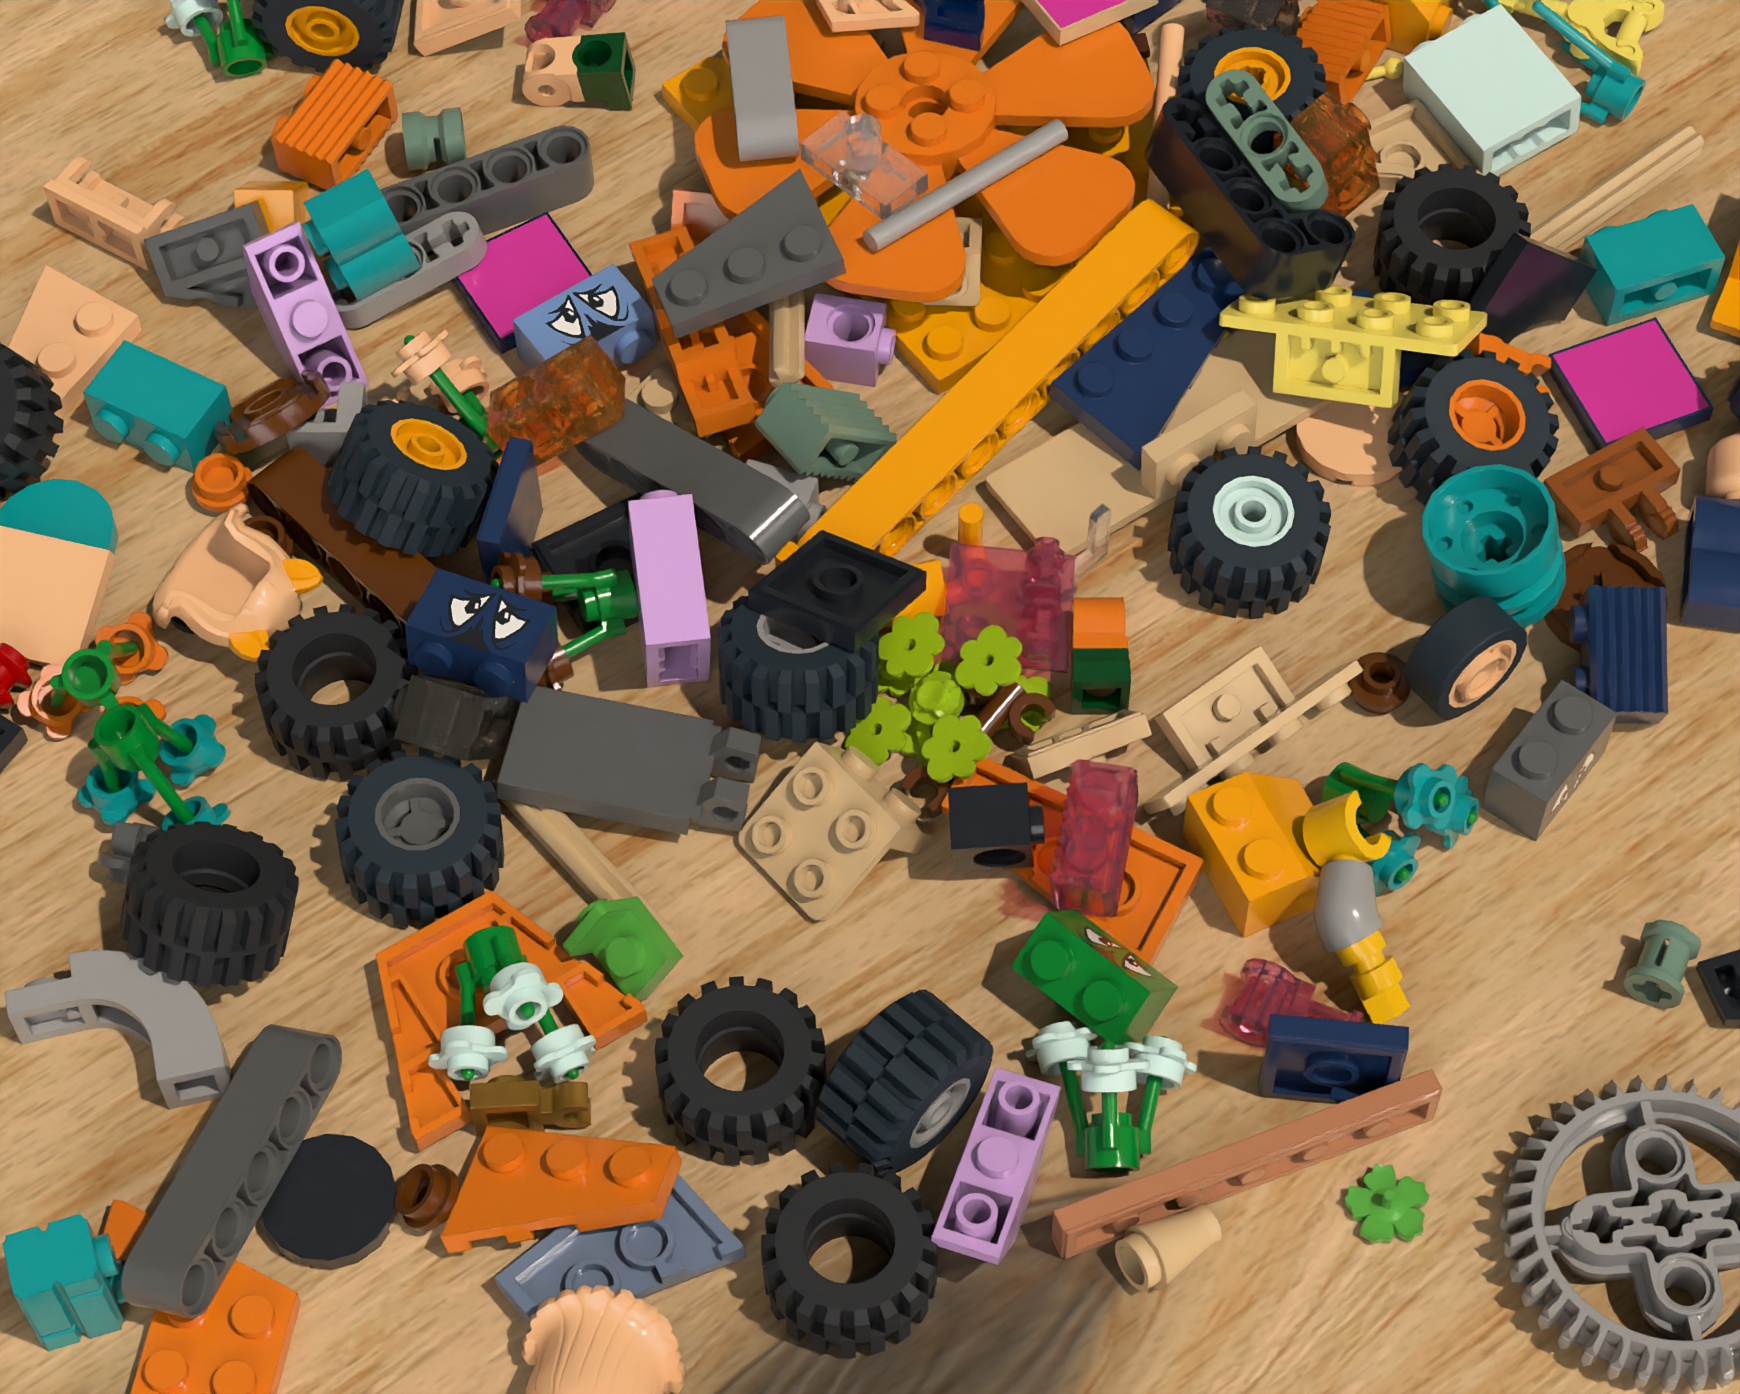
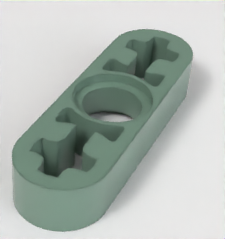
M1239 69L1227 70L1217 75L1207 88L1206 102L1218 124L1288 214L1319 209L1326 201L1329 187L1322 166L1253 75ZM1235 93L1239 98H1244L1251 114L1245 121H1243L1241 114L1233 104H1227L1225 98L1230 94ZM1273 130L1283 135L1281 145L1269 154H1258L1251 150L1252 141L1261 132ZM1289 163L1299 179L1303 182H1308L1309 188L1306 191L1300 193L1296 188H1290L1285 172L1282 170Z

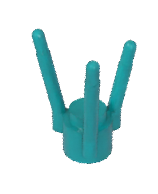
M1534 2L1532 5L1533 10L1570 41L1567 42L1563 39L1560 42L1562 50L1574 57L1570 52V44L1572 42L1590 57V59L1574 57L1575 60L1594 72L1585 89V94L1593 99L1591 104L1581 101L1580 114L1601 125L1605 123L1609 115L1624 121L1642 95L1646 81L1631 73L1630 68L1611 58L1543 2Z

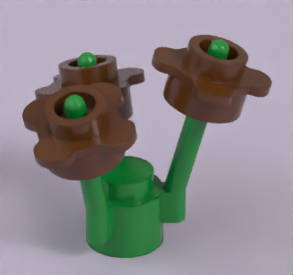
M501 552L498 557V565L494 566L491 572L490 585L556 606L557 621H559L558 602L578 600L585 622L596 620L600 625L563 646L558 641V648L537 684L540 687L546 685L547 688L562 691L559 684L574 677L569 658L604 639L626 634L623 620L638 616L636 592L631 576L626 568L619 570L612 568L594 573L553 575L552 571L541 572L537 560L533 557L524 558L521 552L513 553L512 556L509 552Z

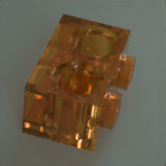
M1326 91L1289 122L1319 161L1329 187L1328 196L1319 209L1334 211L1343 217H1347L1380 188L1375 164L1378 161V156L1371 145L1369 131L1372 127L1368 118L1355 104L1348 102L1346 105H1343ZM1279 132L1273 136L1276 149L1283 140V135ZM1290 163L1282 169L1285 172L1290 188L1294 187L1300 193L1309 188L1308 182H1303L1299 179Z
M590 334L491 391L487 433L503 452L507 441H510L511 437L532 440L537 467L623 419L626 378Z

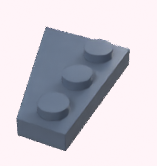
M678 1174L661 1219L579 1232L573 1225L560 1226L494 1278L499 1291L530 1325V1317L537 1312L538 1306L550 1297H557L563 1290H577L578 1286L588 1285L592 1288L596 1285L610 1287L613 1292L626 1289L631 1291L635 1298H643L746 1258L745 1246Z

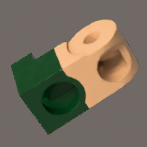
M626 33L555 37L535 41L530 44L526 53L522 84L523 94L532 103L545 107L561 106L571 100L572 102L606 100L609 111L632 110L636 68Z

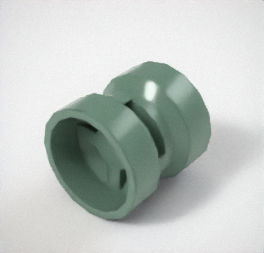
M460 107L442 109L435 116H425L420 111L402 113L403 138L409 171L427 169L434 162H444L450 165L467 158Z

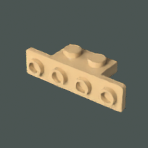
M1258 646L1251 649L1154 717L1189 771L1148 799L1142 806L1148 815L1168 808L1173 816L1184 812L1188 795L1203 790L1201 785L1217 774L1224 781L1246 769L1255 761L1250 751L1266 739L1273 747L1303 728L1304 725L1299 716L1314 705L1319 712H1323L1347 697L1352 692L1347 682L1363 671L1357 660L1341 665L1325 674L1296 696H1293L1262 647Z

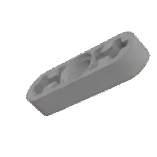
M450 212L405 235L422 268L415 271L408 278L400 279L360 301L356 300L348 304L346 298L354 294L350 286L338 291L330 277L326 285L344 327L356 329L366 326L478 265L486 254L487 241L476 219L466 212ZM461 237L464 242L459 246L453 247L450 242ZM433 250L437 258L433 261H430L426 254Z

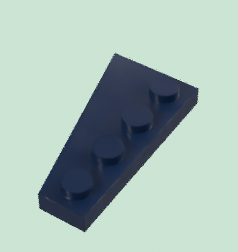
M1207 246L1052 381L1048 396L1140 471L1142 446L1158 438L1161 433L1163 434L1172 420L1176 408L1202 372L1203 365L1229 329V327L1219 325L1220 312L1239 296L1248 293L1237 284L1210 246Z

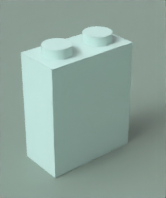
M1501 4L1483 14H1474L1466 18L1456 29L1434 41H1425L1419 44L1409 55L1404 57L1403 93L1410 101L1417 98L1421 100L1484 176L1488 172L1499 176L1578 131L1581 95Z

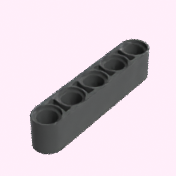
M563 125L553 127L380 189L404 235L415 231L442 215L460 211L472 215L485 236L586 198L594 186L590 143L587 135L574 126ZM458 237L450 243L455 247L464 241L461 237ZM431 250L426 254L430 256L433 255L434 252L433 250ZM330 251L323 254V257L326 258L330 256Z
M615 392L611 393L570 435V440L574 447L591 465L641 495L657 490H670L678 495L692 494L696 527L761 564H769L810 520L809 511L801 500L778 481Z
M275 1024L264 1027L126 1260L121 1278V1288L124 1299L130 1305L187 1318H197L209 1307L336 1083L342 1064V1049L339 1040L334 1035Z

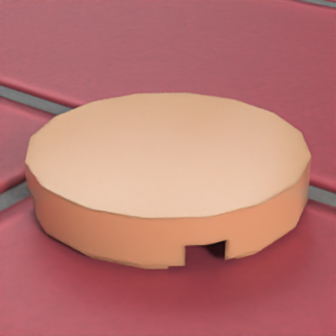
M1399 392L1398 402L1392 408L1335 401L1297 423L1295 444L1304 463L1322 478L1332 482H1336V478L1343 481H1352L1351 486L1368 487L1390 480L1403 470L1402 467H1392L1389 453L1394 448V445L1387 443L1388 431L1394 423L1391 420L1405 396Z

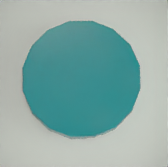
M51 479L31 484L9 497L0 509V526L110 550L113 554L115 553L118 532L111 507L96 489L79 481Z

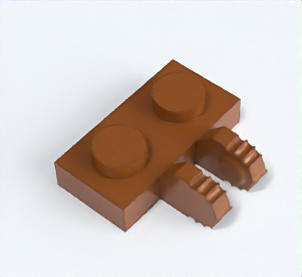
M1644 427L1546 478L1543 482L1555 503L1556 513L1577 537L1606 522L1611 537L1617 544L1626 545L1639 553L1649 547L1647 546L1645 530L1641 528V524H1638L1635 517L1629 512V509L1636 505L1638 506L1642 521L1649 529L1653 530L1658 538L1664 540L1680 531L1678 528L1679 519H1677L1676 513L1673 512L1672 507L1668 506L1667 501L1660 495V492L1677 484L1681 469Z

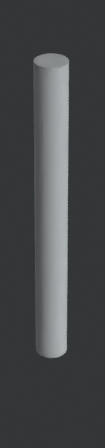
M1059 119L1052 120L863 231L865 243L871 251L877 252L1068 139L1065 125Z

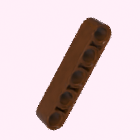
M293 446L246 482L250 496L264 515L273 517L284 524L290 530L295 544L365 608L379 612L382 623L391 619L400 627L402 638L406 637L405 623L437 570L435 566L418 551L416 555L402 553L399 549L383 546L377 543V540L370 536H364L357 531L352 522L344 520L337 511L339 506L332 503L328 495L330 488L327 486V480L330 471L301 446Z

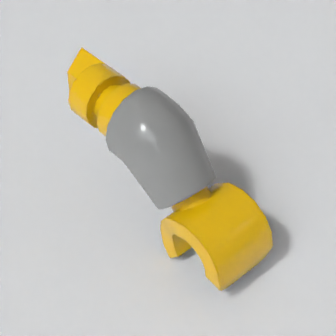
M1355 790L1311 807L1304 818L1302 827L1306 848L1314 862L1322 867L1313 917L1316 930L1328 953L1335 952L1343 967L1352 966L1354 973L1350 975L1349 979L1373 1024H1385L1398 1017L1410 1007L1398 983L1403 979L1404 975L1393 955L1384 956L1381 951L1387 944L1379 930L1384 922L1377 910L1373 869L1367 864L1384 857L1390 849L1392 837L1381 832L1363 838L1356 825V811L1362 802L1358 791Z

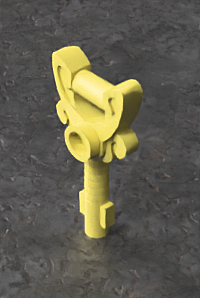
M1498 0L1510 15H1512L1513 11H1517L1545 20L1532 8L1534 2H1543L1611 58L1630 68L1631 73L1639 76L1643 60V51L1638 44L1642 32L1656 28L1663 21L1665 13L1664 3L1661 0H1573L1571 3L1559 0ZM1612 22H1621L1622 24L1616 37H1611L1605 33V28ZM1571 42L1570 52L1574 57L1590 59L1588 55Z

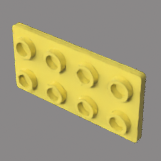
M1331 285L1330 288L1280 299L1265 300L1254 297L1249 293L1243 294L1220 312L1219 325L1276 333L1273 392L1392 408L1398 402L1401 350L1457 356L1487 326V313L1471 311L1470 304L1458 300H1440L1434 302L1433 306L1411 303V297L1401 293H1379L1374 298L1352 296V290L1348 287Z

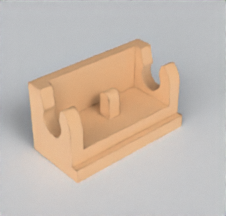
M83 156L73 159L54 180L50 179L43 186L55 224L147 271L151 269L153 263L144 239L186 225L183 216L177 213L171 215L176 207L175 203L162 199L153 206L102 180L101 175L92 170L83 176L77 184L79 177L92 164L91 160Z

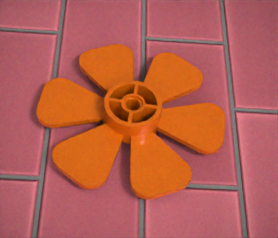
M759 0L738 19L784 15L793 92L855 106L854 110L796 109L799 157L744 162L739 161L734 109L721 110L708 116L698 126L694 137L697 161L717 207L730 220L799 169L813 197L816 198L861 168L863 176L868 180L828 227L844 259L846 273L825 282L833 288L847 293L911 302H934L950 296L960 288L966 276V258L953 207L877 252L869 249L864 241L863 231L1025 137L997 130L996 126H1044L1054 119H1059L1065 127H1122L1142 120L1153 105L1155 86L1152 75L1129 32L1119 21L1061 46L1045 31L982 73L975 65L1022 10L1024 3L1021 0H905L920 13V24L918 26L898 27L905 54L896 55L889 59L868 30L832 32L814 0ZM725 32L722 42V53L726 66L730 69ZM1059 144L977 192L976 196L1012 247L1024 259L1038 265L1059 266L1072 263L1085 255L1127 215L1134 203L1135 181L1131 171L1116 159Z

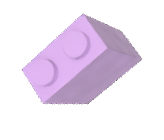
M670 490L648 492L642 495L640 500L628 501L630 553L638 603V618L647 687L709 681L711 636L692 494L678 495Z

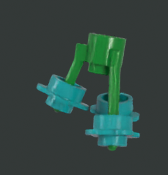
M142 703L137 707L123 704L109 709L96 722L93 729L94 738L87 745L99 764L89 772L86 784L78 791L80 805L85 808L93 807L101 813L105 824L115 825L117 821L125 822L128 816L138 808L140 803L151 801L155 797L157 790L171 809L162 822V829L164 831H167L168 825L177 823L194 825L195 821L221 825L231 813L225 803L217 804L212 808L202 796L190 797L183 801L154 763L158 754H160L161 759L173 769L170 775L171 781L180 787L189 786L193 783L196 775L218 767L224 760L226 749L216 740L214 734L216 728L215 720L209 715L201 714L194 719L184 718L177 720L169 726L157 718L146 703ZM142 771L148 779H140L138 772Z
M1343 762L1337 765L1329 774L1322 791V803L1352 791H1358L1362 804H1360L1356 811V825L1363 838L1370 837L1371 835L1361 827V824L1367 822L1377 823L1386 814L1391 800H1393L1406 827L1418 829L1422 824H1425L1427 831L1444 836V847L1449 849L1455 846L1459 834L1467 836L1470 833L1474 823L1478 820L1477 813L1479 807V800L1473 797V791L1468 790V777L1461 775L1457 779L1456 770L1453 766L1442 764L1438 769H1430L1427 764L1418 763L1405 770L1398 780L1375 775L1351 763ZM1393 830L1382 831V833L1392 837L1390 849L1384 857L1367 863L1373 869L1376 896L1386 887L1390 890H1397L1403 887L1414 876L1418 867V861L1414 858V854L1421 842V837L1415 832H1408L1401 838Z

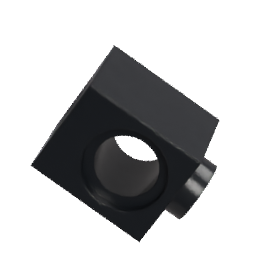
M1027 782L948 788L951 852L955 872L1034 867L1033 844H1045L1043 804L1030 805Z

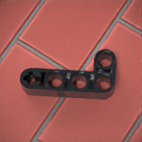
M1186 98L1167 100L1161 108L1145 147V161L1237 284L1245 292L1265 300L1291 297L1330 288L1355 238V230L1351 223L1340 214L1326 209H1313L1288 214L1203 105Z

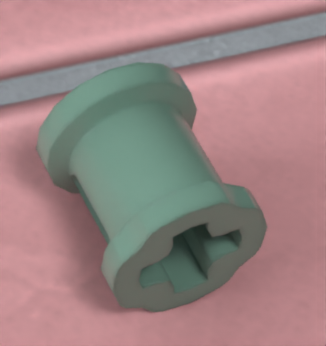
M1661 919L1647 922L1640 936L1644 947L1638 964L1627 971L1623 985L1625 990L1641 1003L1663 1009L1674 1008L1680 1005L1685 992L1681 980L1688 961L1697 958L1702 944L1697 935L1681 924Z

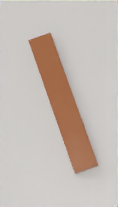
M1429 1069L1053 1211L1051 1238L1060 1258L1065 1257L1067 1259L1125 1237V1231L1130 1226L1185 1212L1199 1204L1207 1206L1434 1119L1443 1088L1433 1069Z

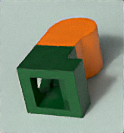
M1073 597L1071 715H1107L1123 709L1128 710L1131 668L1128 636L1125 635L1124 597ZM1083 688L1117 689L1108 696L1095 697L1088 694Z

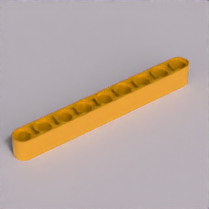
M1147 199L1138 204L806 531L798 541V547L800 548L820 530H824L893 558L1052 399L1048 396L1052 381L1189 262L1198 246L1199 232L1154 200Z

